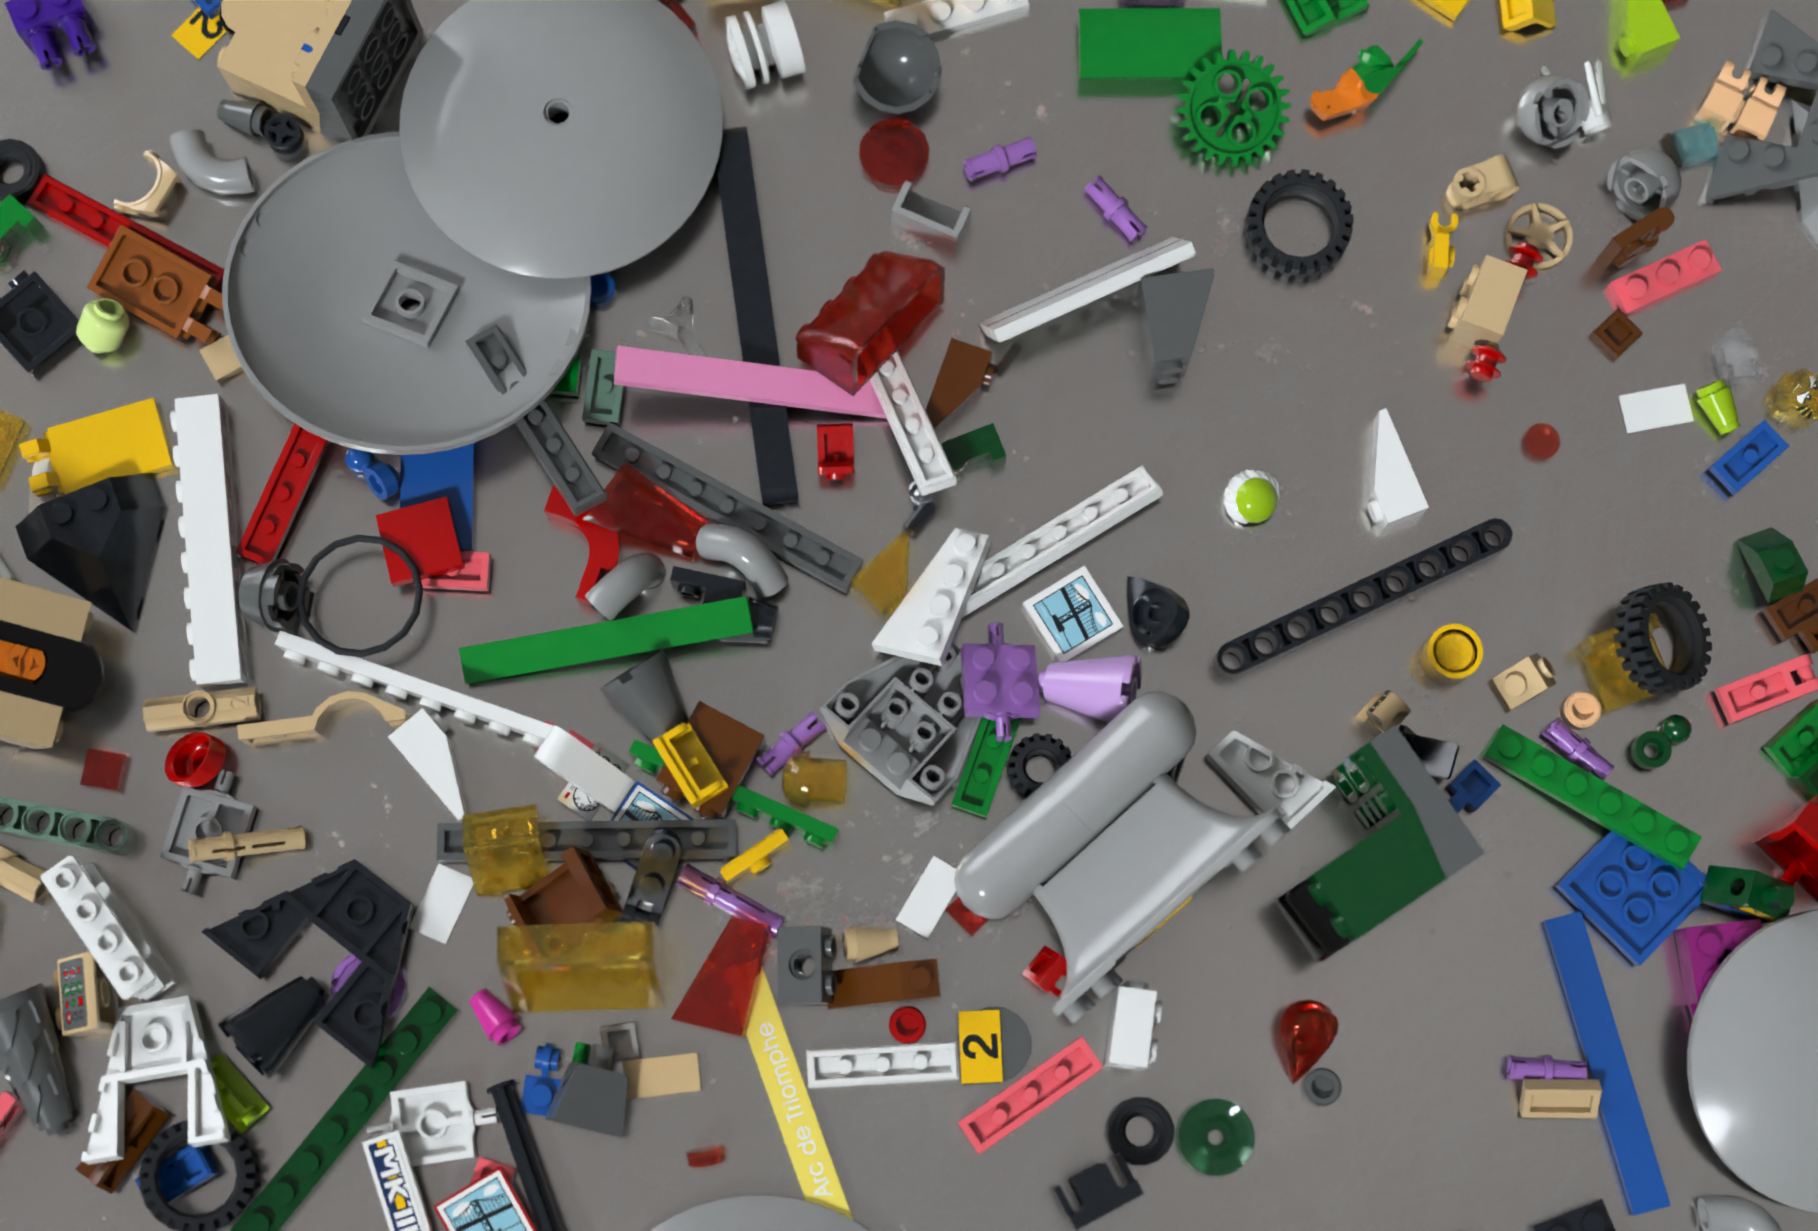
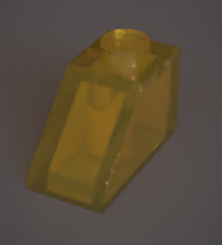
M905 531L850 580L851 588L880 619L887 612L892 616L907 595L909 535Z

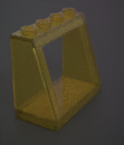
M654 922L497 926V967L514 1013L665 1008L664 933Z

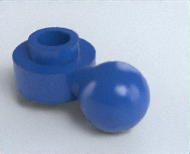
M352 448L346 451L345 462L348 468L354 472H363L368 486L378 498L386 500L398 492L400 478L393 466L390 464L386 465L381 461L374 463V454L372 452Z

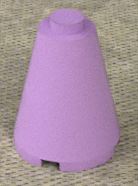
M1122 655L1049 663L1046 670H1041L1039 673V692H1043L1044 699L1049 702L1110 723L1136 699L1137 688H1141V659L1138 656Z

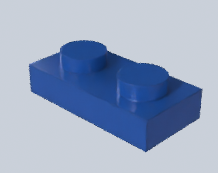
M1764 419L1715 462L1709 470L1732 495H1735L1784 452L1789 445Z

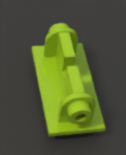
M220 1052L211 1060L224 1114L236 1129L243 1134L270 1109V1106L226 1056Z

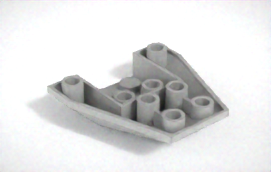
M953 643L950 646L943 666L894 656L845 681L820 708L843 750L896 795L932 806L957 780L982 718L965 717L961 652Z

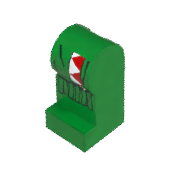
M11 194L0 203V262L9 254V247L28 231L35 237L44 228L37 218Z

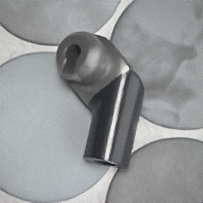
M913 481L908 488L913 512L903 522L902 526L911 535L916 536L934 515L936 505L934 494L922 496L916 482Z

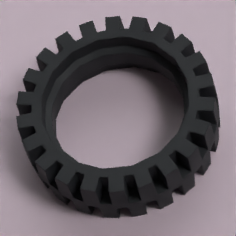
M1294 169L1288 170L1285 175H1281V173L1274 175L1271 181L1267 180L1262 184L1259 191L1257 190L1247 211L1245 236L1246 241L1250 243L1249 249L1252 255L1256 253L1257 261L1261 265H1268V271L1273 274L1276 271L1281 272V277L1288 279L1290 275L1295 276L1296 279H1304L1307 275L1313 278L1322 271L1324 273L1328 271L1341 258L1352 235L1354 218L1353 214H1351L1352 206L1350 201L1345 200V192L1342 188L1337 190L1335 188L1336 182L1332 179H1329L1327 182L1323 179L1324 175L1316 172L1314 176L1310 175V170L1302 169L1300 173H1296ZM1295 192L1308 194L1324 203L1331 213L1334 224L1332 238L1325 248L1316 254L1299 257L1288 255L1273 245L1267 237L1264 226L1265 214L1271 203L1282 195Z
M1666 582L1633 590L1628 593V596L1623 597L1620 601L1622 606L1617 607L1615 613L1620 618L1615 619L1613 623V628L1619 630V633L1613 634L1614 643H1620L1621 648L1616 649L1618 657H1624L1625 659L1621 666L1624 671L1631 670L1628 678L1633 683L1638 682V688L1642 691L1648 690V693L1652 695L1675 693L1693 688L1694 685L1702 681L1701 677L1706 676L1708 669L1705 666L1711 662V657L1706 654V652L1712 651V643L1706 641V637L1711 636L1710 628L1703 627V623L1707 621L1704 613L1698 614L1701 606L1697 601H1691L1693 595L1689 591H1683V587L1678 584L1673 585V583ZM1654 605L1665 614L1674 632L1676 661L1672 672L1668 671L1660 663L1652 648L1649 636V617Z
M188 1120L168 1127L152 1141L141 1162L139 1188L147 1209L161 1224L174 1231H215L232 1222L243 1211L251 1198L256 1172L250 1148L234 1129L228 1126L230 1141L218 1143L226 1148L234 1160L237 1175L234 1190L224 1204L212 1212L199 1215L182 1213L169 1205L160 1191L158 1180L161 1162L168 1152L181 1142L188 1140Z

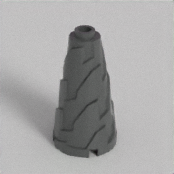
M40 983L0 999V1070L3 1071L12 1090L21 1100L34 1128L38 1127L40 1131L46 1130L47 1135L51 1136L70 1127L68 1120L73 1118L71 1113L74 1112V1108L66 1086L65 1072L58 1051L59 1043L46 1002V991L43 984Z

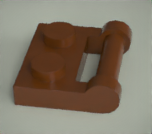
M1666 207L1656 209L1614 236L1596 261L1604 271L1613 265H1616L1619 269L1636 257L1635 253L1640 249L1644 251L1651 250L1657 244L1660 233L1672 226L1675 220L1673 212Z

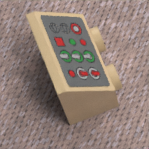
M91 952L57 960L58 970H54L53 984L55 991L60 993V1007L56 1009V1024L58 1029L62 1030V1036L74 1038L112 1033L117 1016L115 988Z

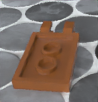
M120 225L87 288L104 298L117 301L125 310L176 339L183 340L185 338L188 340L193 335L205 343L212 344L221 335L217 330L199 321L208 303L223 311L222 292L216 290L219 284L215 281L216 277L130 228Z

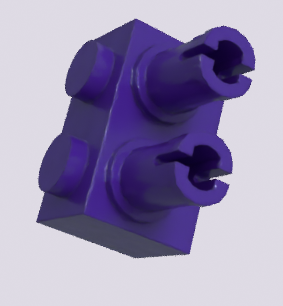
M10 0L5 2L17 34L29 49L34 48L41 69H53L49 58L56 67L63 63L54 39L66 34L73 48L74 55H86L82 44L89 53L96 49V45L87 28L88 25L95 23V20L86 0Z

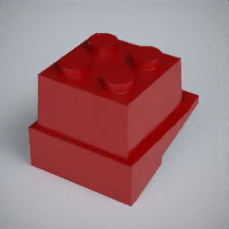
M1817 794L1767 834L1758 838L1755 843L1785 870L1779 879L1780 881L1792 886L1798 882L1818 900Z

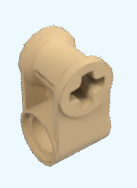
M1505 154L1497 155L1481 163L1460 169L1446 190V199L1453 208L1461 211L1468 210L1491 201L1507 198L1516 193L1520 186Z

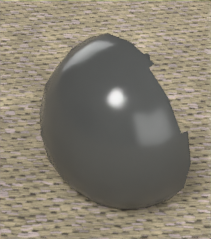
M897 20L879 23L873 27L853 76V84L864 101L879 111L894 114L914 111L928 102L939 86L942 67L938 50L929 38L928 33L912 23Z

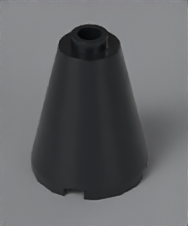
M299 976L223 1018L218 1023V1026L227 1038L231 1035L233 1036V1042L236 1044L235 1048L262 1076L265 1075L269 1080L275 1075L326 1004L322 998L326 991L312 976L308 980Z

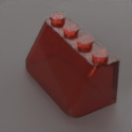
M887 250L879 254H873L867 261L865 268L856 277L852 276L847 280L842 292L834 300H828L822 306L819 315L810 324L806 323L800 328L796 335L797 358L854 396L944 303L945 268L932 259Z

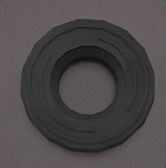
M0 140V165L6 160L16 159L21 161L24 166L22 177L15 183L9 184L0 180V202L9 194L18 202H24L30 198L45 174L43 161L33 147L21 140Z
M1133 1097L1121 1102L1112 1111L1107 1121L1106 1137L1111 1150L1115 1154L1121 1152L1127 1163L1132 1165H1149L1159 1161L1169 1152L1174 1140V1124L1170 1113L1161 1103L1148 1097ZM1144 1116L1153 1123L1155 1135L1148 1145L1136 1146L1128 1140L1126 1126L1132 1118Z

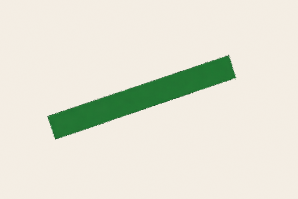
M744 596L459 648L465 684L754 633L755 631L749 598Z

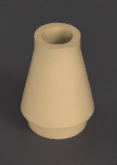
M852 925L851 929L843 930L842 933L845 959H854L855 963L888 952L898 951L899 948L896 929Z

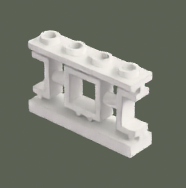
M70 855L41 875V880L122 999L128 1000L133 996L135 998L138 997L141 1003L153 1002L178 985L96 863L91 862L84 867L79 864L74 856Z

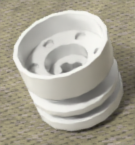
M785 0L761 7L762 24L756 25L750 12H743L745 29L742 30L735 15L726 17V40L736 72L743 79L747 89L756 87L754 70L759 71L764 84L770 83L769 66L774 64L782 78L806 72L797 32Z

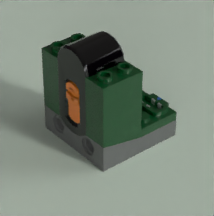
M1396 725L1356 750L1331 772L1337 786L1347 800L1352 803L1356 802L1360 807L1356 811L1362 822L1368 828L1373 826L1376 832L1277 898L1276 904L1317 962L1326 960L1350 943L1356 941L1485 854Z

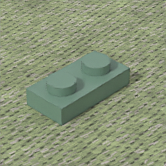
M592 349L582 414L583 422L608 425L611 422L616 426L620 424L625 386L614 385L616 352L597 349Z

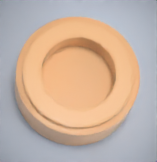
M1586 691L1573 693L1566 698L1562 705V716L1565 722L1575 729L1591 727L1599 720L1601 715L1599 700L1593 694Z

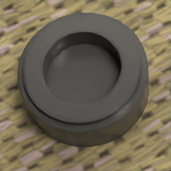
M1317 1068L1310 1071L1302 1083V1091L1305 1098L1316 1106L1331 1105L1341 1094L1342 1086L1339 1077L1335 1072L1327 1068Z

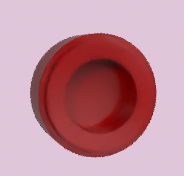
M902 1006L896 1009L889 1020V1030L892 1037L902 1044H913L919 1041L926 1030V1019L923 1013L913 1006Z

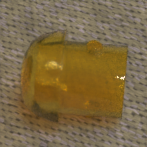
M810 751L794 754L788 758L783 768L782 791L786 800L793 805L805 809L807 802L844 804L847 762L840 759L810 758Z

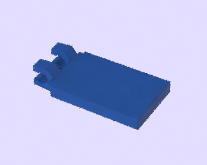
M475 443L441 452L401 455L400 509L447 496L461 551L474 552Z

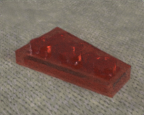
M626 462L622 464L604 489L607 494V501L591 508L583 518L584 521L690 558L697 551V533L705 524H710Z
M731 917L671 1019L738 1036H746L771 925L739 917Z

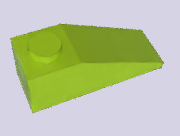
M1619 0L1618 43L1622 54L1625 57H1629L1633 67L1672 51L1680 36L1662 0Z

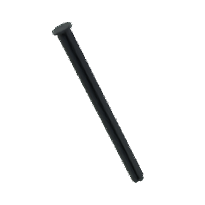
M512 1079L493 1085L486 1091L487 1094H492L538 1231H563L513 1088L516 1085V1081Z

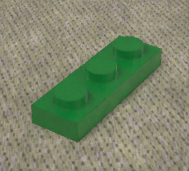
M982 717L951 806L984 818L987 817L1021 718L1010 721L1012 740L1004 742L1003 738L1002 742L996 740V721Z

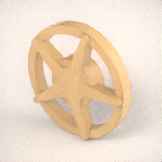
M1533 203L1520 208L1512 215L1505 229L1507 249L1510 246H1514L1512 241V234L1523 237L1524 243L1536 246L1539 252L1548 249L1557 256L1550 261L1534 264L1533 267L1535 269H1547L1557 265L1566 257L1572 246L1573 232L1569 220L1560 210L1551 205ZM1532 211V223L1527 228L1513 227L1517 218ZM1539 211L1553 215L1560 222L1549 225L1541 221ZM1561 228H1564L1566 234V243L1563 251L1553 242L1554 233Z

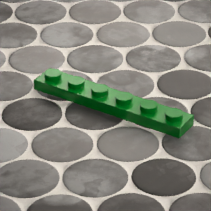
M1502 724L1484 754L1483 758L1680 871L1684 869L1702 838L1697 833Z
M634 739L629 750L630 756L636 759L634 765L654 774L656 768L661 770L665 762L657 749ZM739 785L731 799V802L737 804L736 811L751 818H756L757 814L770 818L769 825L776 829H782L785 833H790L791 828L804 833L803 840L819 848H824L825 843L834 846L838 838V828Z

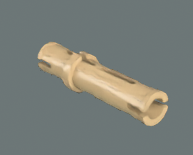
M299 825L297 827L239 834L224 831L222 836L189 838V859L191 863L224 858L227 862L234 861V857L294 849L302 850L305 849L306 845L305 832L302 825Z

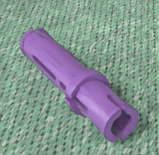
M686 864L676 882L677 885L705 899V904L709 906L714 904L775 938L778 933V927L782 926L786 917L724 884L725 880L718 877L715 879L691 864Z

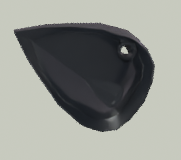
M1127 576L1130 622L1136 637L1141 642L1152 647L1164 648L1170 645L1181 635L1190 619L1189 607L1186 601L1170 588L1145 579Z

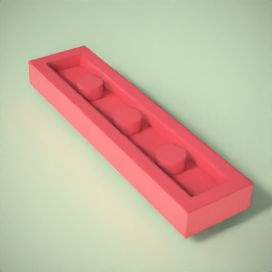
M1080 1037L966 1116L958 1124L978 1154H981L1104 1067L1085 1039Z

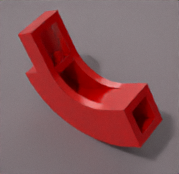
M553 483L544 512L548 519L577 529L588 540L589 558L575 598L580 605L593 608L594 606L586 599L585 595L604 575L622 562L620 536L612 516L603 503L575 517Z

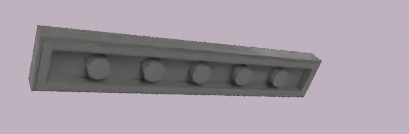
M498 325L465 340L466 347L479 368L502 395L507 391L497 376L511 362L523 378L527 375L524 365ZM519 381L513 382V383L510 385V390H511ZM546 399L515 423L575 517L607 501L606 492Z

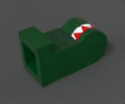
M994 423L957 436L941 444L956 477L961 475L967 467L989 460L992 468L1006 463L1007 455Z

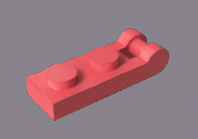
M1810 654L1802 655L1714 690L1728 724L1817 691L1818 678L1815 677L1810 666L1813 664ZM1794 671H1797L1802 683L1797 686L1790 674Z

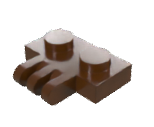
M1817 578L1805 585L1803 591L1787 596L1762 611L1782 642L1798 633L1808 650L1813 654L1818 651V641L1814 637L1816 635L1818 638Z

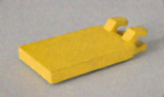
M154 397L47 428L48 432L43 433L44 439L36 438L19 444L22 458L27 459L29 464L50 459L53 472H44L28 478L31 491L36 493L37 497L57 492L59 494H68L109 477L145 473L156 474L175 468L157 401Z

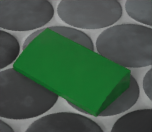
M1220 8L1078 9V81L1193 80L1194 77L1189 70L1191 67L1201 71L1203 70L1202 58H1207L1211 63H1214V52L1218 51L1222 54Z

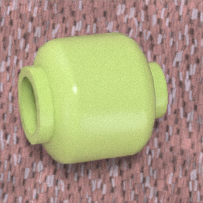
M100 298L88 302L84 306L77 324L76 334L88 350L95 353L112 352L117 350L123 343L129 327V317L123 306L117 301L109 298Z

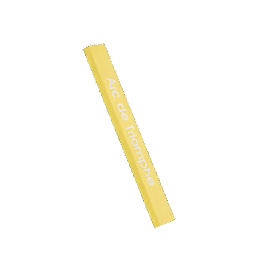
M758 958L725 970L726 979L805 1200L832 1209L853 1220L760 959Z

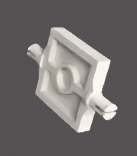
M467 1081L390 1092L392 1113L389 1123L367 1126V1133L382 1131V1133L367 1136L368 1139L401 1129L412 1167L476 1157L474 1141L476 1126L498 1123V1116L483 1118V1116L498 1114L496 1107L474 1111L469 1098Z

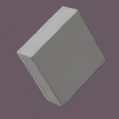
M637 1020L599 1026L602 1045L616 1049L612 1063L643 1058Z

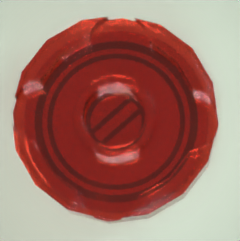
M888 118L876 122L863 136L860 142L859 161L864 174L873 183L886 189H901L905 180L912 182L913 185L923 176L929 164V145L925 134L916 126H913L911 122L905 119Z

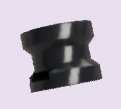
M277 114L266 122L264 135L276 154L283 157H291L302 150L305 144V136L293 116Z

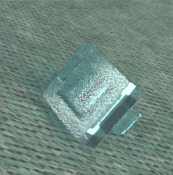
M1709 122L1678 129L1672 134L1674 145H1676L1675 147L1683 163L1682 168L1715 160L1720 155L1717 148L1718 138L1714 126L1710 127Z

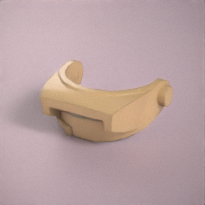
M149 150V152L145 151L143 156L156 164L158 171L156 182L149 193L140 200L126 203L115 199L113 203L114 209L122 214L138 218H154L166 213L167 207L175 195V184L181 182L178 175L166 163L158 159L160 156L156 152Z

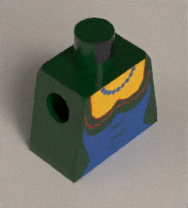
M1709 865L1699 901L1745 920L1761 919V924L1789 916L1790 908L1795 902L1794 886L1759 871ZM1739 886V891L1743 892L1735 896L1732 892V887Z

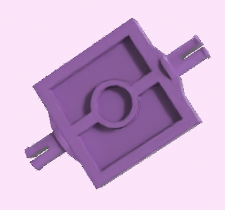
M996 622L988 625L989 643H963L960 650L965 717H984L996 721V740L1002 742L1004 738V742L1012 740L1010 721L1018 718H1038L1041 712L1035 645H1011L1005 643L1003 623L998 622L996 626Z

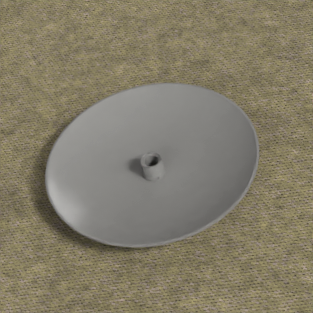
M469 0L438 27L419 53L404 90L400 110L399 132L403 161L412 188L433 222L453 242L483 262L508 272L542 279H574L610 272L629 265L665 243L683 226L701 202L714 176L723 138V111L717 79L702 46L686 24L658 0ZM564 113L568 115V118L562 123L551 121L556 114Z

